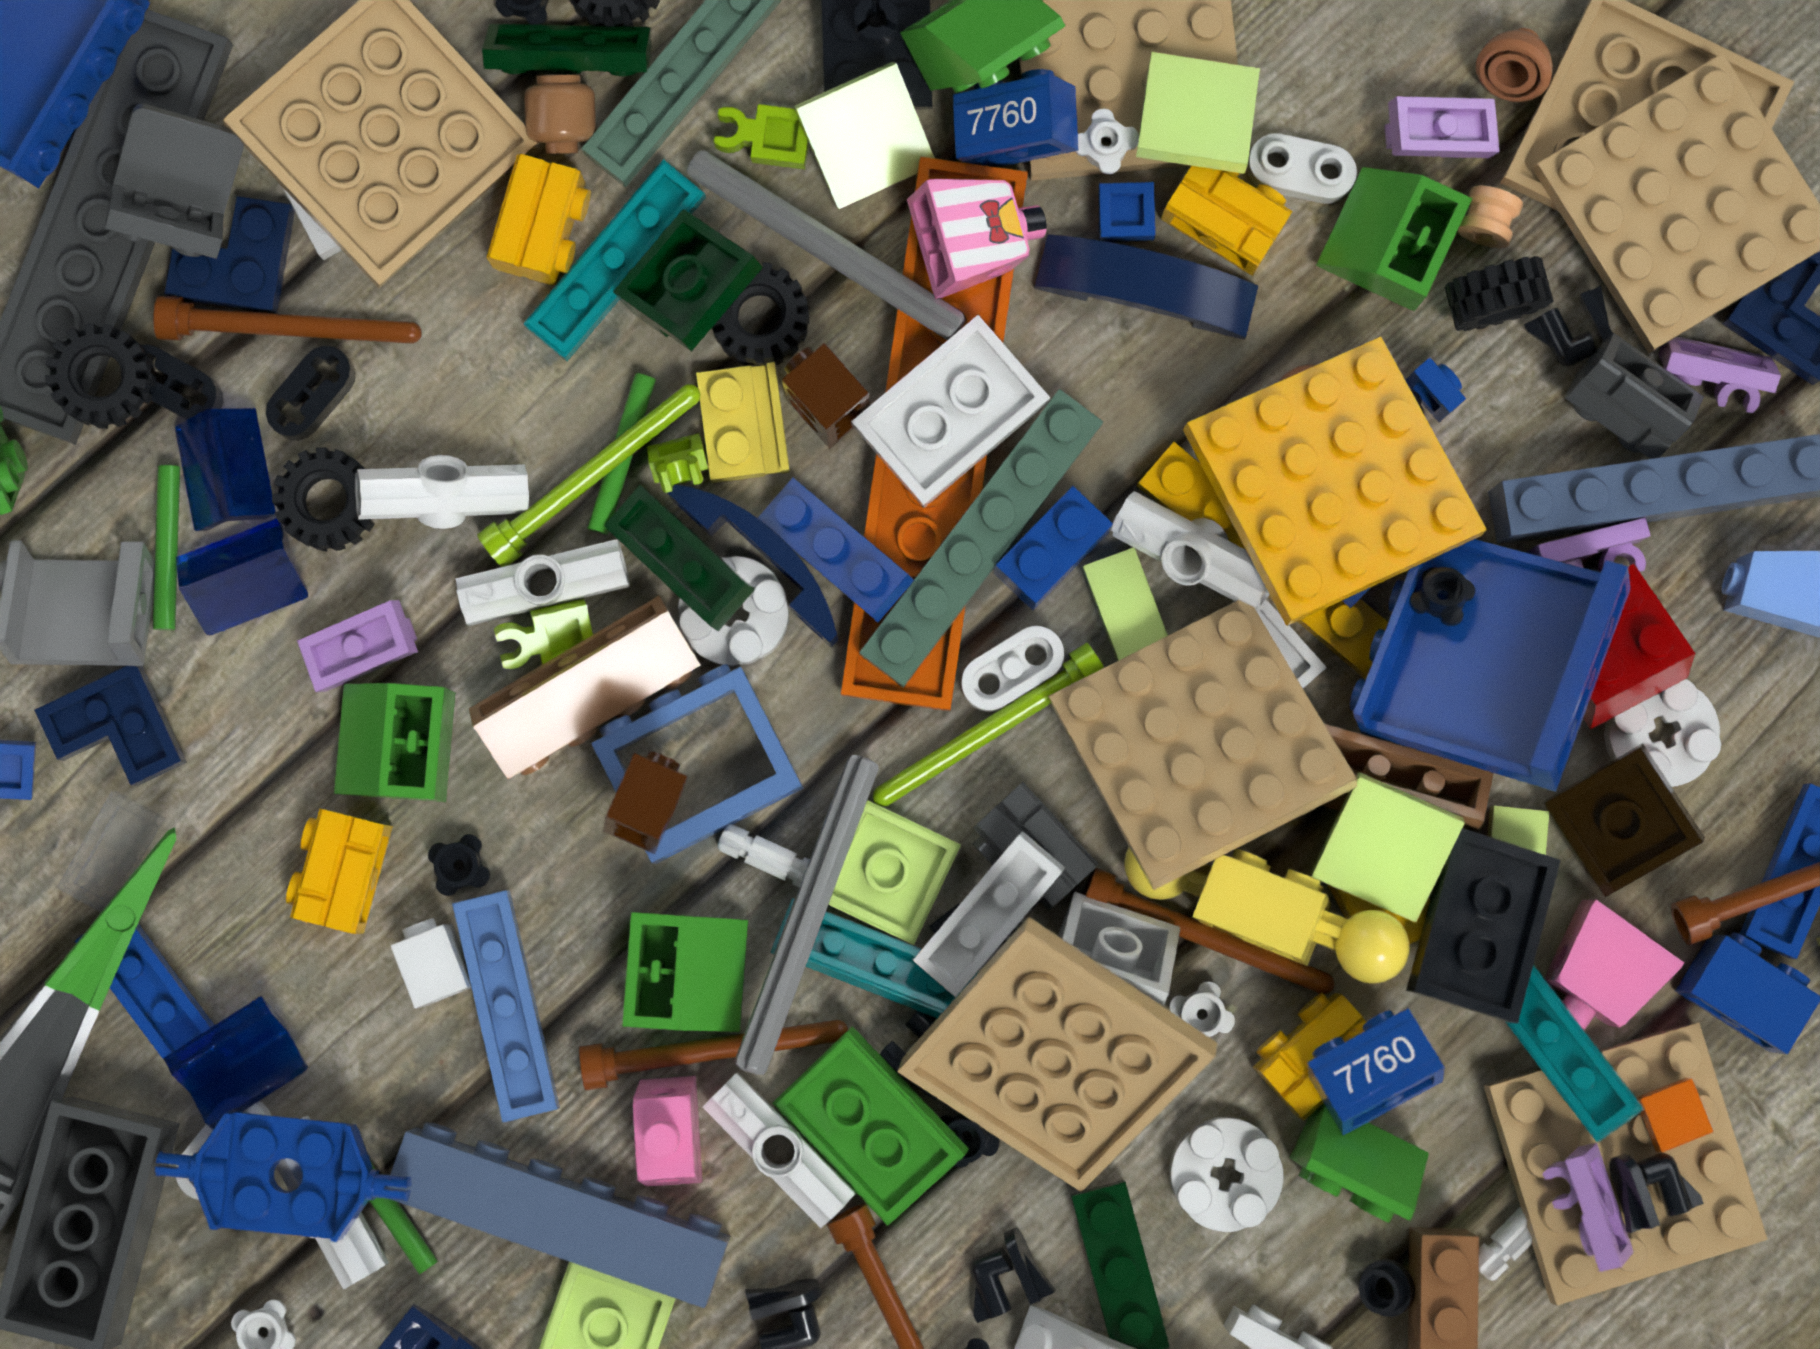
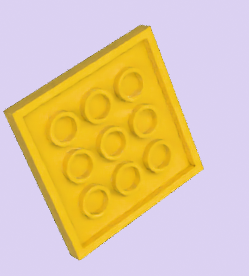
M1378 337L1191 420L1183 428L1184 434L1286 626L1474 540L1487 530L1382 337Z

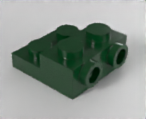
M683 209L638 263L627 273L613 293L638 318L666 338L670 336L692 352L763 267L752 254Z

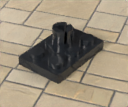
M821 0L824 92L893 61L899 68L915 110L933 109L932 91H930L900 33L931 13L930 0Z
M1462 828L1434 885L1406 991L1508 1023L1518 1024L1561 860Z

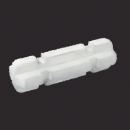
M728 824L725 827L718 842L717 848L719 851L736 859L741 856L745 858V863L784 881L786 878L793 880L792 885L800 887L810 859L804 857L803 860L796 858L797 853L758 835L755 838L750 837L749 831L734 824Z
M1521 1206L1490 1237L1493 1242L1489 1246L1484 1243L1479 1248V1272L1490 1281L1496 1280L1509 1267L1506 1262L1510 1258L1515 1261L1532 1244V1236L1527 1228V1220L1521 1210Z

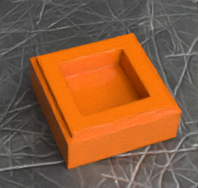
M1683 1078L1636 1097L1645 1108L1640 1114L1656 1152H1666L1714 1132L1692 1078Z

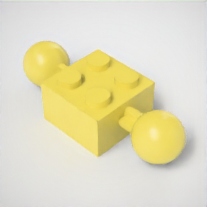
M1130 847L1126 851L1124 860L1126 876L1130 884L1140 894L1157 900L1173 898L1183 891L1198 896L1200 899L1193 917L1201 924L1226 931L1248 943L1305 966L1309 964L1316 943L1335 950L1338 961L1346 973L1364 983H1382L1392 979L1403 969L1408 960L1410 950L1408 935L1396 918L1377 910L1362 911L1354 914L1349 919L1329 912L1332 904L1327 895L1322 893L1324 887L1320 885L1321 882L1305 874L1288 869L1286 877H1280L1269 872L1271 866L1266 864V860L1248 852L1235 849L1232 857L1222 855L1214 860L1212 866L1205 864L1153 890Z

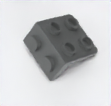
M148 104L136 105L132 110L109 194L105 229L116 231L121 237L131 241L143 242L149 240L171 246L174 250L186 256L199 257L204 255L217 259L223 240L224 212L244 144L227 127Z

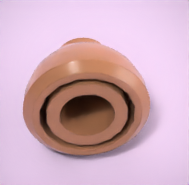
M1527 28L1506 31L1493 37L1479 53L1475 67L1481 85L1495 97L1510 102H1525L1539 97L1548 88L1553 72L1549 49L1536 32Z

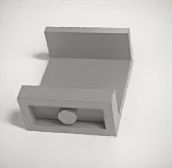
M10 540L7 560H3L0 563V591L2 593L0 600V651L10 664L144 666L154 595L155 561L144 542H121L118 561L34 560L21 540Z

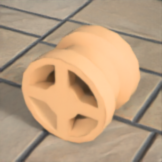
M1484 185L1473 186L1468 195L1473 198L1470 203L1469 212L1464 216L1457 232L1462 237L1479 245L1492 248L1508 247L1513 236L1510 225L1512 219L1520 215L1523 201L1514 194L1499 188Z

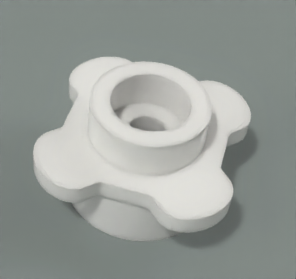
M1099 109L1093 113L1091 118L1092 124L1085 133L1078 134L1079 151L1075 152L1079 156H1085L1092 165L1099 167L1102 173L1114 174L1120 169L1125 153L1137 147L1139 134L1135 128L1124 127L1117 122L1112 111ZM1103 137L1111 139L1109 146L1102 145L1101 139Z
M1213 982L1201 983L1198 991L1186 997L1181 995L1175 996L1169 1005V1011L1208 1037L1218 1032H1230L1235 1023L1234 1015L1226 1011L1223 1002L1219 998L1221 994L1219 986ZM1199 1009H1205L1207 1012V1017L1203 1020L1197 1017Z
M272 1299L267 1301L261 1309L252 1312L243 1309L233 1316L231 1326L236 1332V1339L240 1349L294 1348L296 1338L287 1329L284 1319L287 1310L281 1301ZM261 1327H266L268 1329L269 1333L267 1337H261L259 1335V1329Z

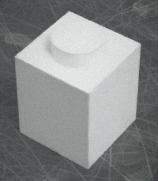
M434 918L403 929L402 932L405 940L390 945L415 1009L428 1006L471 988L464 953L453 924H443L437 927Z

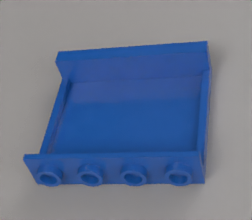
M0 0L1 168L36 188H40L46 176L56 169L60 160V153L73 131L86 119L88 106L100 86L113 74L117 58L130 36L135 34L141 27L145 11L150 5L148 0Z
M1474 539L1409 569L1405 581L1397 580L1392 589L1389 600V611L1392 614L1386 629H1378L1373 638L1369 653V659L1373 663L1366 680L1359 679L1351 695L1350 710L1353 711L1360 733L1556 792L1631 589L1628 566L1605 560L1600 573ZM1431 567L1452 568L1460 572L1466 580H1469L1474 585V598L1465 603L1462 609L1464 617L1460 624L1446 626L1441 622L1440 618L1434 617L1429 613L1418 614L1411 608V595L1420 591L1423 584L1422 574L1426 569ZM1443 594L1437 595L1438 598L1441 600H1446L1448 598Z

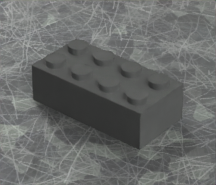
M73 1096L51 1101L0 1289V1330L76 1349H113L122 1344L166 1177L156 1176L155 1167L160 1165L169 1166V1164L156 1163V1159L160 1151L172 1153L180 1123Z

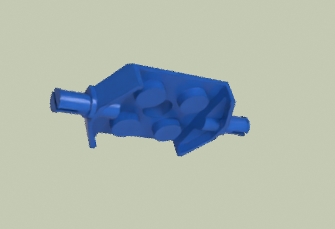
M240 1112L224 1113L201 1149L193 1155L165 1153L162 1151L158 1153L156 1163L178 1165V1167L167 1165L155 1167V1174L158 1177L187 1178L190 1182H193L210 1230L229 1228L331 1239L330 1242H338L345 1237L369 1200L385 1198L407 1202L411 1190L388 1187L408 1188L411 1186L410 1176L381 1175L379 1170L373 1169L356 1124ZM285 1158L296 1161L303 1172L302 1182L295 1191L282 1189L278 1186L274 1177L276 1166Z

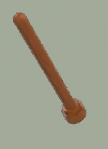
M159 295L154 307V332L156 338L161 340L181 341L184 335L192 336L194 331L407 344L418 342L422 336L421 327L414 322L195 309L193 303H185L183 297Z
M1820 862L1713 901L1708 897L1699 899L1693 895L1673 902L1671 904V913L1675 926L1687 945L1711 938L1712 931L1719 929L1720 922L1819 887Z
M1096 867L1092 870L1082 893L1086 895L1085 897L1110 903L1181 927L1179 933L1181 938L1319 994H1328L1334 989L1335 981L1329 973L1309 965L1305 966L1265 950L1216 927L1211 928L1201 924L1194 918L1123 890L1124 884L1115 881V874Z
M831 1020L783 1027L774 1051L835 1043L848 1031V1026L842 1020ZM745 1033L615 1052L614 1047L604 1048L602 1043L579 1046L584 1089L588 1091L608 1088V1082L617 1081L619 1074L734 1058L737 1055Z
M867 1204L856 1205L834 1216L826 1225L835 1243H842L846 1252L852 1251L899 1349H924L872 1242L876 1237L872 1229L876 1222Z

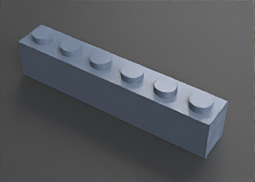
M1820 434L1501 481L1488 491L1497 545L1593 531L1641 518H1646L1648 523L1820 497Z
M425 1122L423 1129L415 1127L405 1132L390 1175L410 1176L411 1186L408 1188L388 1187L411 1190L410 1197L407 1202L391 1200L702 1308L706 1307L731 1237L720 1232L722 1227L720 1222L693 1213L690 1214L688 1221L667 1214L669 1205L642 1195H637L635 1203L614 1196L616 1187L598 1179L584 1177L582 1184L562 1178L560 1177L563 1171L561 1167L543 1160L531 1158L528 1166L507 1159L510 1150L491 1142L478 1140L476 1147L455 1141L457 1132L439 1124Z

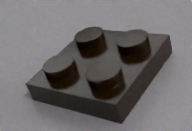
M1643 743L1549 797L1544 803L1605 897L1698 846L1705 839Z

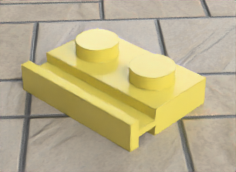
M775 362L755 367L742 366L697 372L711 483L763 477L775 473H790Z

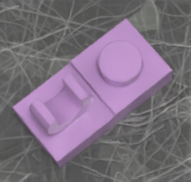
M1397 96L1388 102L1390 123L1385 125L1386 148L1392 149L1393 156L1490 158L1499 153L1495 99Z
M1676 337L1662 345L1658 353L1664 369L1685 384L1697 386L1701 385L1703 380L1717 383L1714 396L1718 406L1725 407L1728 396L1732 391L1737 389L1747 391L1743 400V406L1745 411L1753 413L1759 406V390L1775 393L1781 377L1772 357Z
M1641 518L1539 544L1526 553L1583 568L1581 560L1602 552L1603 554L1598 562L1600 573L1605 560L1614 562L1616 556L1625 557L1630 565L1635 564L1638 570L1642 572L1646 567L1645 557L1641 550L1633 546V544L1651 535L1646 518Z
M389 600L297 641L315 692H327L418 652L414 642L418 639L410 618L405 617L399 600Z
M1596 1142L1577 1147L1565 1161L1553 1163L1543 1172L1545 1180L1562 1177L1570 1185V1193L1557 1196L1552 1201L1553 1206L1556 1209H1568L1579 1201L1583 1213L1581 1215L1583 1222L1579 1224V1235L1585 1252L1588 1256L1595 1257L1599 1272L1620 1268L1634 1251L1628 1233H1626V1227L1598 1144Z

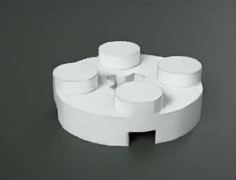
M721 557L755 589L743 603V609L749 613L748 619L745 622L736 620L732 627L724 625L717 631L710 627L680 599L678 606L680 628L690 645L700 656L720 666L728 664L729 667H739L763 659L778 647L788 627L789 610L785 590L770 569L746 557Z
M1687 679L1609 719V722L1605 724L1604 740L1612 761L1643 743L1671 787L1683 785L1700 776L1707 769L1710 762L1718 756L1721 749L1719 738L1720 725L1716 711L1704 693ZM1657 717H1661L1664 723H1672L1675 729V733L1671 736L1672 744L1667 748L1662 741L1652 742L1649 737V732L1656 728L1654 719Z
M1215 1117L1204 1121L1203 1124L1197 1125L1178 1141L1170 1160L1169 1179L1179 1205L1195 1222L1215 1231L1235 1232L1259 1225L1274 1208L1282 1190L1283 1166L1276 1145L1259 1128L1238 1118ZM1225 1158L1235 1160L1234 1169L1241 1172L1239 1183L1231 1182L1228 1190L1219 1189V1180L1211 1176L1212 1167H1222Z

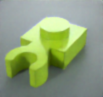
M758 104L756 119L746 118L740 110L733 107L718 109L719 121L733 123L738 127V130L734 136L729 138L715 136L714 145L717 150L723 153H735L744 147H752L750 156L752 163L805 170L809 142L795 109Z
M700 433L647 447L649 466L654 483L660 482L663 492H672V486L675 484L692 481L694 485H698L703 482L701 471L707 470L708 464Z
M584 598L530 610L533 626L522 627L517 623L507 622L494 628L497 641L515 639L519 642V646L514 652L500 655L502 666L505 669L519 668L531 656L537 654L540 655L543 665L593 635Z

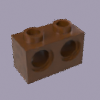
M825 343L814 352L809 347L803 349L784 368L788 373L782 379L787 402L829 449L854 429L851 421L870 406L867 390Z
M649 751L647 757L634 753L605 816L603 832L655 854L686 784L688 776L678 772L681 765L675 760L657 752Z

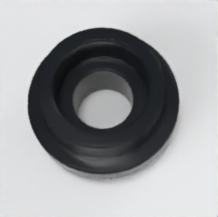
M1380 1259L1365 1268L1359 1282V1295L1363 1304L1370 1311L1385 1317H1394L1410 1308L1415 1296V1287L1410 1273L1403 1265L1395 1260ZM1385 1279L1391 1283L1394 1295L1386 1289Z

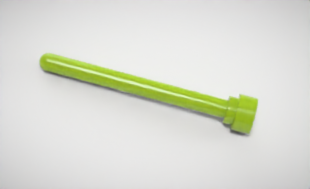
M692 384L684 385L513 521L510 522L507 518L500 524L493 521L477 534L482 545L501 567L511 565L522 556L520 550L527 545L525 539L696 405L701 396L699 389Z
M1086 642L1068 654L1070 660L1062 664L1064 670L877 786L872 795L874 802L881 807L889 806L1050 705L1049 695L1103 669L1104 666L1094 650Z

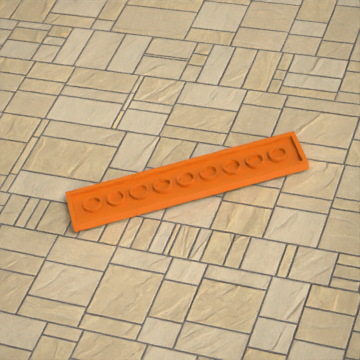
M920 157L915 191L925 181L931 179L1005 180L1012 186L1017 207L1023 208L1028 172ZM911 216L903 275L933 294ZM1014 269L940 299L963 313L965 317L963 327L979 315L996 336L1004 342ZM897 309L885 392L947 341L899 309ZM876 454L864 537L915 580L981 493L987 455L923 508ZM854 602L841 696L950 712L965 607L906 686L902 688L859 655L861 649L896 603L877 622Z

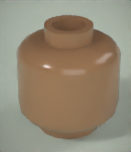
M580 75L537 76V85H532L525 91L526 133L530 140L545 143L546 154L578 153V142L588 141L595 133L594 90L586 84H581Z

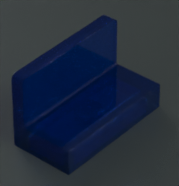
M256 408L207 409L176 426L175 433L195 531H207L226 521L261 520L275 515L274 512L276 510L275 505L272 503V489Z
M277 518L176 557L179 590L207 635H214L308 597V588L291 558L288 533L284 530L283 524L278 522Z
M262 995L163 1058L171 1075L191 1094L204 1122L212 1130L216 1127L224 1113H242L304 1073L308 1068L285 1022Z

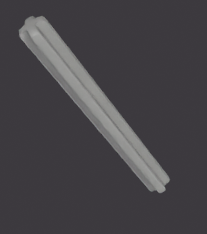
M698 151L690 161L687 173L693 180L941 337L948 340L963 327L965 317L960 310L940 298L935 299L934 294L707 151Z
M851 755L845 764L735 1058V1065L747 1072L764 1075L768 1069L879 770L878 765L866 757Z

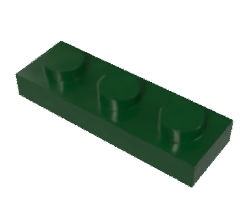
M489 24L482 47L484 69H499L507 74H521L529 70H550L561 75H576L583 71L608 72L614 76H630L637 72H647L652 48L651 27Z
M641 485L634 490L604 525L699 617L717 631L725 625L755 590L650 491Z
M1125 1180L1070 1194L1108 1338L1136 1349L1170 1348Z

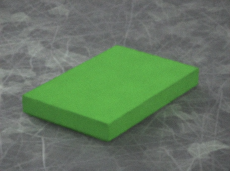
M853 1026L772 1103L887 1226L964 1157L969 1150Z

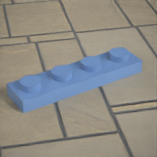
M510 890L452 903L502 1123L559 1109V1100Z

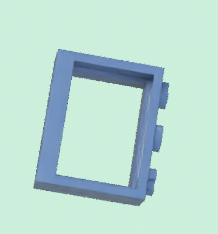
M725 664L707 672L698 678L702 687L684 696H681L678 689L660 696L649 703L652 710L651 713L633 722L630 716L627 715L613 720L599 729L602 738L591 743L615 792H617L626 772L617 754L618 751L735 692L775 769V775L667 829L656 853L652 854L646 851L651 863L658 864L724 830L728 824H735L804 788L741 667L731 671L728 664Z

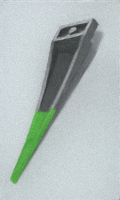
M175 827L165 833L0 1037V1232L23 1196L33 1170L50 1103L53 1100L62 1099L118 967L177 839Z

